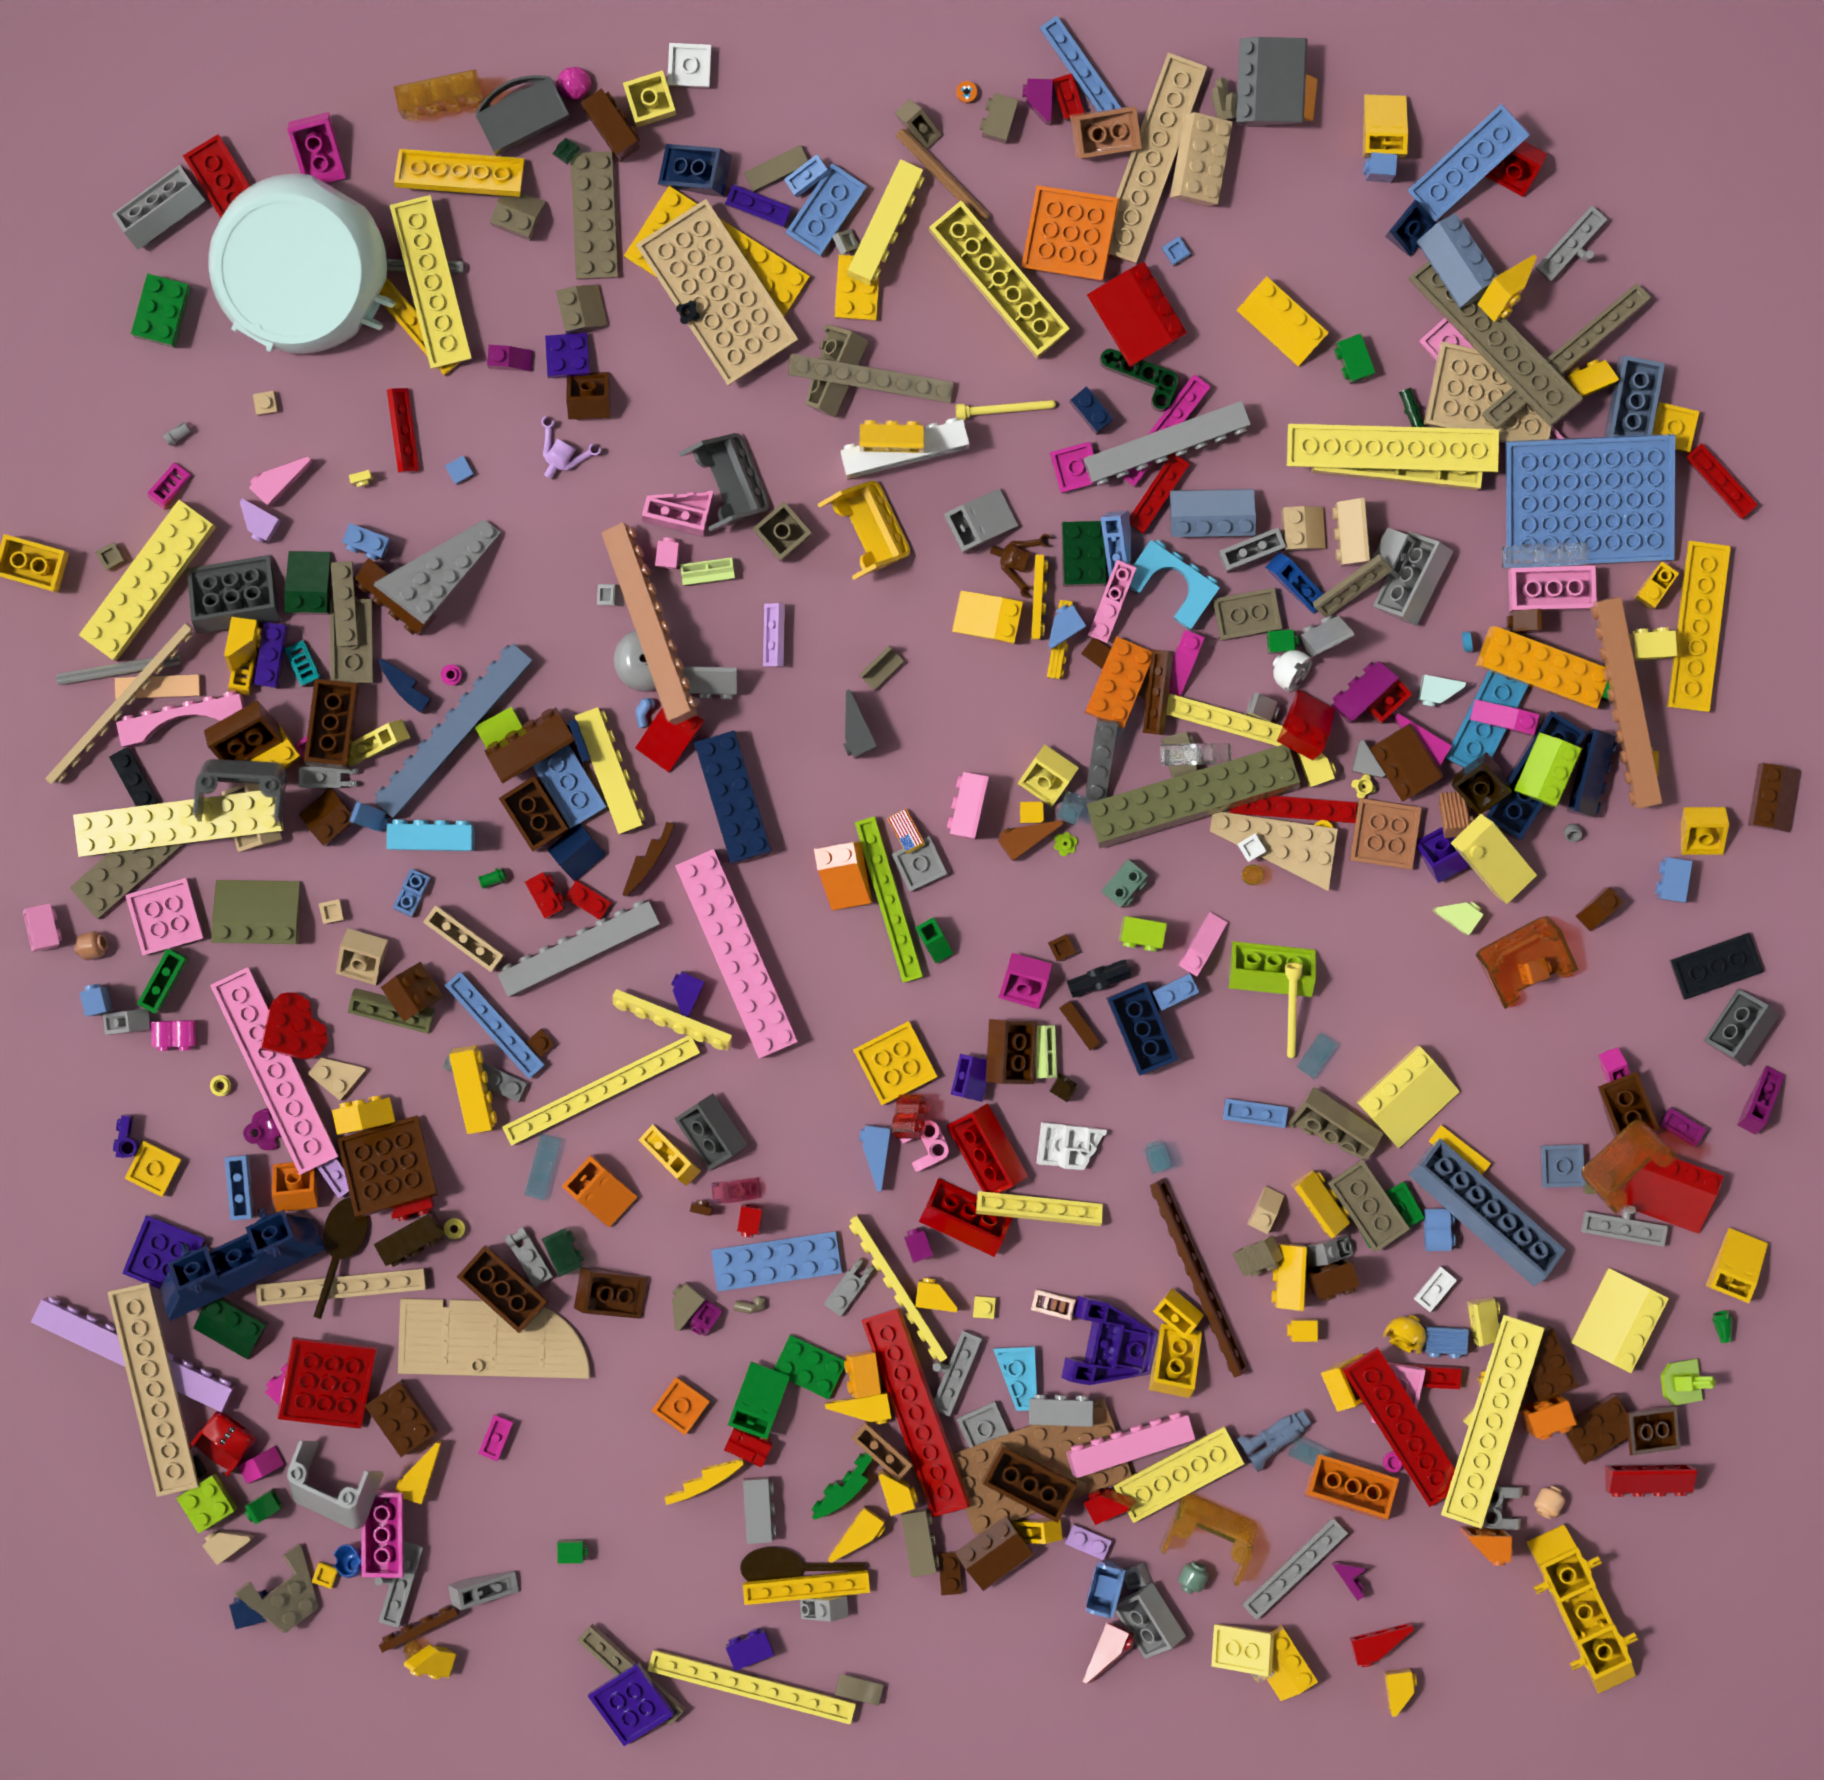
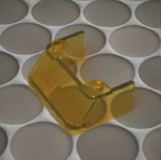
M1189 1493L1183 1496L1159 1546L1161 1553H1166L1173 1535L1180 1538H1188L1193 1534L1197 1526L1234 1543L1231 1549V1557L1238 1563V1567L1232 1581L1234 1585L1239 1586L1252 1557L1258 1535L1257 1524L1247 1517L1195 1494Z

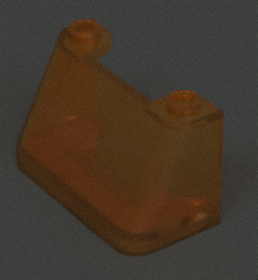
M1548 916L1533 920L1484 946L1476 953L1477 960L1504 1009L1515 1006L1520 1000L1519 991L1533 985L1522 984L1517 964L1545 957V961H1549L1552 970L1549 975L1555 973L1558 977L1567 978L1579 970L1562 930Z
M1634 1120L1583 1167L1581 1175L1592 1190L1617 1214L1627 1204V1196L1621 1187L1650 1160H1653L1658 1166L1665 1167L1670 1165L1679 1156L1643 1120Z

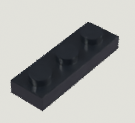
M129 747L109 756L136 807L158 803Z

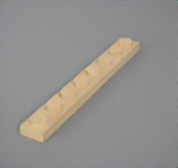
M420 1268L334 1277L328 1299L426 1290L425 1270ZM325 1278L257 1284L258 1306L319 1300Z

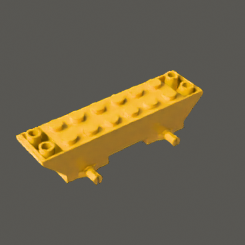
M1564 1524L1526 1541L1544 1579L1543 1583L1533 1586L1537 1595L1545 1590H1549L1580 1655L1579 1659L1569 1663L1572 1670L1574 1671L1585 1666L1598 1694L1635 1677L1627 1645L1638 1641L1634 1632L1626 1637H1622L1618 1633L1598 1593L1591 1575V1569L1602 1564L1600 1558L1597 1556L1586 1561Z

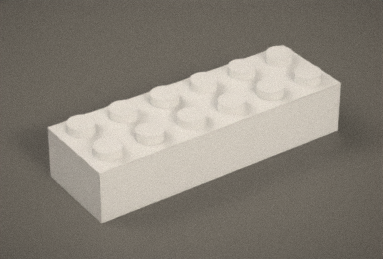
M952 418L946 420V423L938 426V423H932L925 426L923 453L860 452V447L856 446V443L844 446V450H840L846 478L851 479L966 450L969 448V441L964 421Z

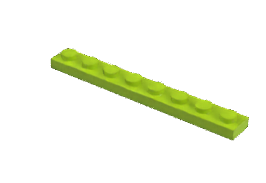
M875 816L857 821L855 826L862 844L902 982L921 978L923 976Z

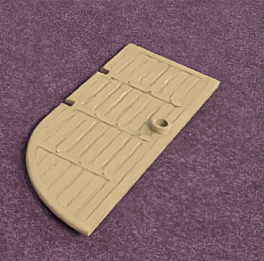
M400 1299L398 1374L590 1379L589 1361L581 1339L568 1322L548 1308L544 1307L522 1333H518L482 1300L450 1299L449 1307H444V1299Z

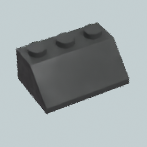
M1737 989L1703 1041L1745 1067L1780 1015L1769 1005Z
M714 1093L674 1118L708 1170L713 1169L748 1146Z

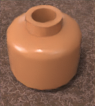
M91 931L78 936L74 948L77 955H80L83 960L89 961L102 957L108 948V943L103 934H100L98 931Z

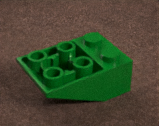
M751 1361L728 1426L767 1440L790 1375Z

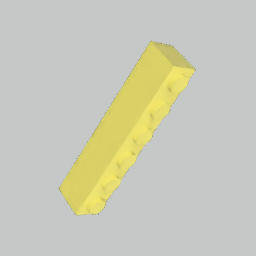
M900 159L848 268L847 276L869 286L872 280L877 281L881 272L878 269L881 262H886L890 253L887 248L890 243H895L898 236L896 229L898 225L903 226L907 214L904 212L907 206L911 208L916 196L913 193L915 189H920L924 181V177H922L923 169Z
M597 707L575 715L574 717L577 720L618 834L643 826L642 821L645 820L642 809H637L635 801L638 799L634 789L630 790L627 782L631 781L626 769L622 770L620 765L623 759L619 749L616 751L614 749L613 742H616L612 730L608 731L605 725L608 722L605 711H600Z

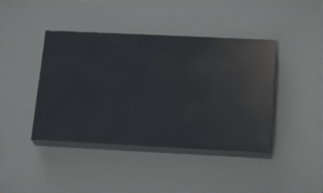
M1749 932L1669 960L1683 1000L1763 972Z

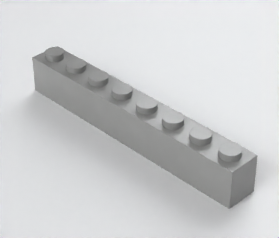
M1239 401L1083 459L1091 484L1096 482L1098 486L1109 482L1108 478L1114 475L1120 478L1128 475V470L1136 468L1139 471L1149 467L1147 463L1156 461V464L1168 460L1167 456L1175 454L1177 457L1188 453V448L1195 446V449L1205 447L1207 446V441L1214 439L1215 442L1227 439V434L1234 432L1235 435L1246 432V427H1249L1250 421L1243 402Z
M644 899L633 904V909L626 912L624 908L614 913L615 918L607 921L606 918L595 922L596 927L590 930L587 927L576 931L577 936L571 939L566 936L558 940V945L550 948V945L539 949V954L532 957L531 954L520 958V963L515 966L510 963L501 967V972L497 975L507 996L510 997L660 925L661 923L651 902L645 903Z

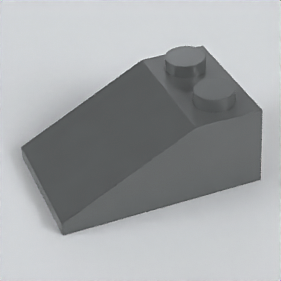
M849 689L846 690V743L843 746L848 756L853 755L855 759L876 749L877 746Z

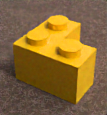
M381 1095L369 1097V1102L366 1103L364 1099L339 1104L340 1108L332 1110L337 1134L395 1122L390 1097L381 1099Z

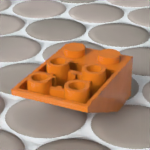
M592 1154L561 1186L607 1227H610L637 1198L626 1185Z

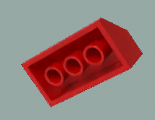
M988 1103L946 1125L982 1192L1000 1193L1028 1177Z
M938 1178L918 1222L995 1257L1003 1243L1013 1217L976 1214V1195Z
M1689 1464L1605 1466L1606 1491L1612 1493V1497H1624V1493H1632V1496L1644 1497L1645 1493H1653V1496H1666V1493H1674L1675 1496H1687L1688 1492L1694 1491L1697 1470Z

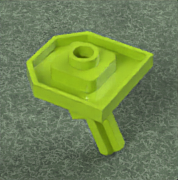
M1698 1359L1668 1363L1660 1375L1663 1397L1672 1405L1702 1401L1701 1389H1713L1716 1384L1713 1376H1700Z

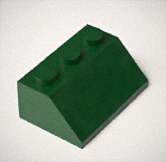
M222 1297L203 1306L193 1329L248 1360L269 1323Z

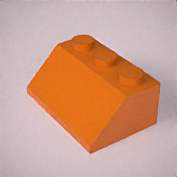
M1461 1527V1532L1490 1562H1493L1492 1565L1505 1566V1562H1511L1512 1537L1504 1529Z

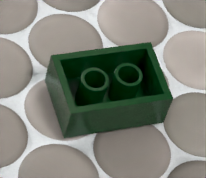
M1101 521L1062 522L1063 587L1105 586V546Z

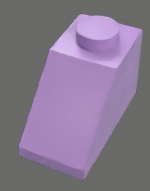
M242 498L240 504L247 530L253 533L251 537L260 543L264 540L270 542L281 520Z

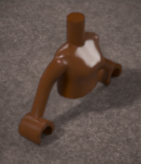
M1043 534L1039 539L1011 541L1004 549L992 545L990 554L1001 557V569L1019 587L1020 595L1023 598H1029V596L1024 595L1022 590L1024 588L1032 590L1029 585H1024L1011 569L1023 573L1030 552L1020 548L1038 545L1048 547L1047 544H1043L1041 541L1043 537L1051 539L1048 534Z

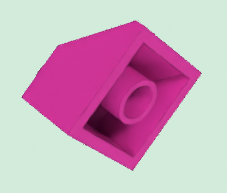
M1011 953L999 998L1039 1009L1052 964Z

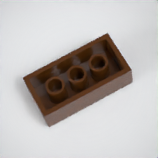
M323 679L314 680L304 762L307 766L349 770L359 694L357 683Z
M484 1245L457 1276L460 1281L518 1333H522L550 1302L488 1245Z
M1002 1443L982 1479L983 1485L1056 1523L1060 1520L1077 1487L1075 1481Z

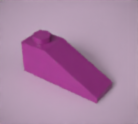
M1768 1066L1764 1067L1743 1108L1737 1126L1755 1135L1766 1126L1784 1079V1074Z

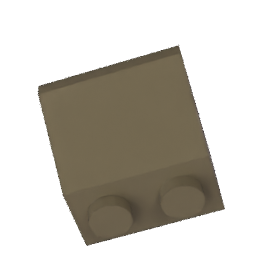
M522 192L520 197L501 195L489 222L493 227L531 241L546 202Z
M598 285L574 286L556 290L566 334L608 326Z

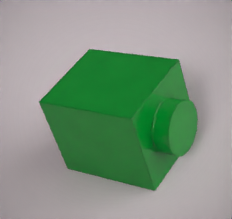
M1293 629L1268 631L1266 633L1268 654L1294 651L1295 647H1298V636L1294 634Z
M584 1539L558 1540L557 1564L583 1563L584 1558H588V1545H584Z

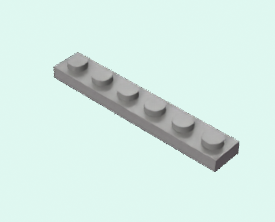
M1332 1517L1258 1587L1242 1605L1256 1620L1260 1618L1348 1533Z

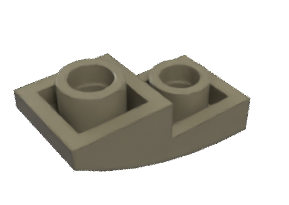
M840 1674L835 1695L878 1706L883 1685Z

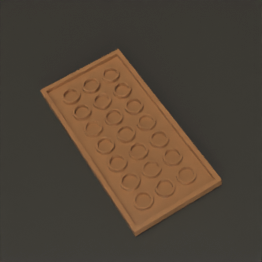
M1104 1398L1093 1401L1092 1427L1028 1425L1011 1431L1009 1434H1004L974 1445L971 1448L967 1447L953 1453L971 1502V1506L965 1509L975 1535L984 1532L1005 1516L1011 1519V1521H1015L1037 1513L982 1484V1479L1001 1443L1075 1481L1077 1487L1070 1500L1089 1494L1097 1489L1100 1490L1119 1483L1132 1476L1127 1462L1079 1478L1072 1475L1066 1451L1071 1450V1446L1081 1443L1085 1446L1091 1444L1090 1440L1098 1437L1106 1439L1111 1437V1433L1116 1432Z

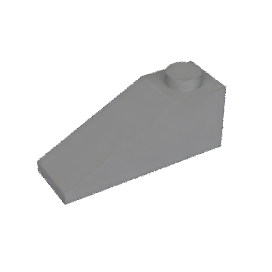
M515 1571L468 1578L448 1585L451 1604L460 1610L519 1592Z

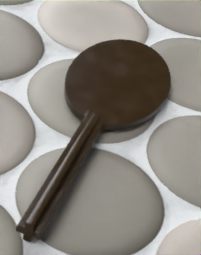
M351 1198L338 1202L330 1211L324 1225V1245L332 1259L313 1316L317 1319H322L340 1259L353 1255L361 1246L367 1232L368 1216L358 1219L355 1217Z
M762 1547L753 1550L743 1558L740 1565L741 1574L748 1582L800 1577L802 1571L865 1570V1562L802 1563L797 1554L781 1547Z

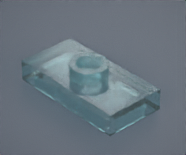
M1319 1033L1296 1067L1314 1079L1338 1044L1322 1033Z

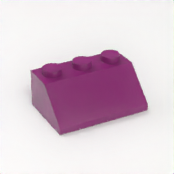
M1380 661L1375 664L1370 662L1363 669L1365 673L1360 678L1355 676L1347 684L1350 688L1345 692L1339 691L1332 698L1335 702L1331 706L1347 723L1355 720L1398 679Z

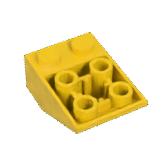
M1364 95L1362 158H1369L1372 152L1397 154V159H1404L1407 155L1408 146L1406 96Z
M1728 1228L1705 1286L1750 1303L1759 1279L1768 1243Z

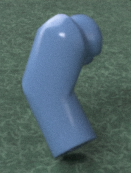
M652 698L642 699L635 709L639 728L649 726L646 714L655 707V701Z

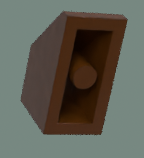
M1541 609L1511 611L1510 616H1507L1506 619L1507 628H1510V632L1536 633L1542 630Z
M1605 887L1575 917L1591 931L1608 918L1623 901L1610 887Z

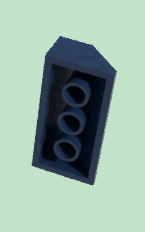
M1597 729L1587 732L1567 812L1589 818H1595V814H1599L1601 809L1600 795L1604 794L1607 785L1604 782L1605 775L1610 773L1612 762H1609L1610 756L1615 753L1617 742H1615L1616 736Z

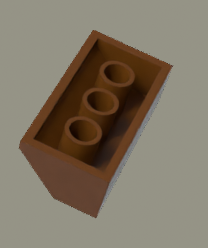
M368 558L355 577L359 582L357 586L364 593L371 592L374 595L372 600L380 607L383 605L390 609L388 614L396 621L401 619L406 623L404 628L412 635L415 632L421 635L436 616L432 614L426 623L423 624L376 588L374 583L389 574Z
M555 707L554 709L545 710L539 718L527 721L521 729L509 732L501 741L491 743L484 751L503 784L575 739L569 726L557 707Z

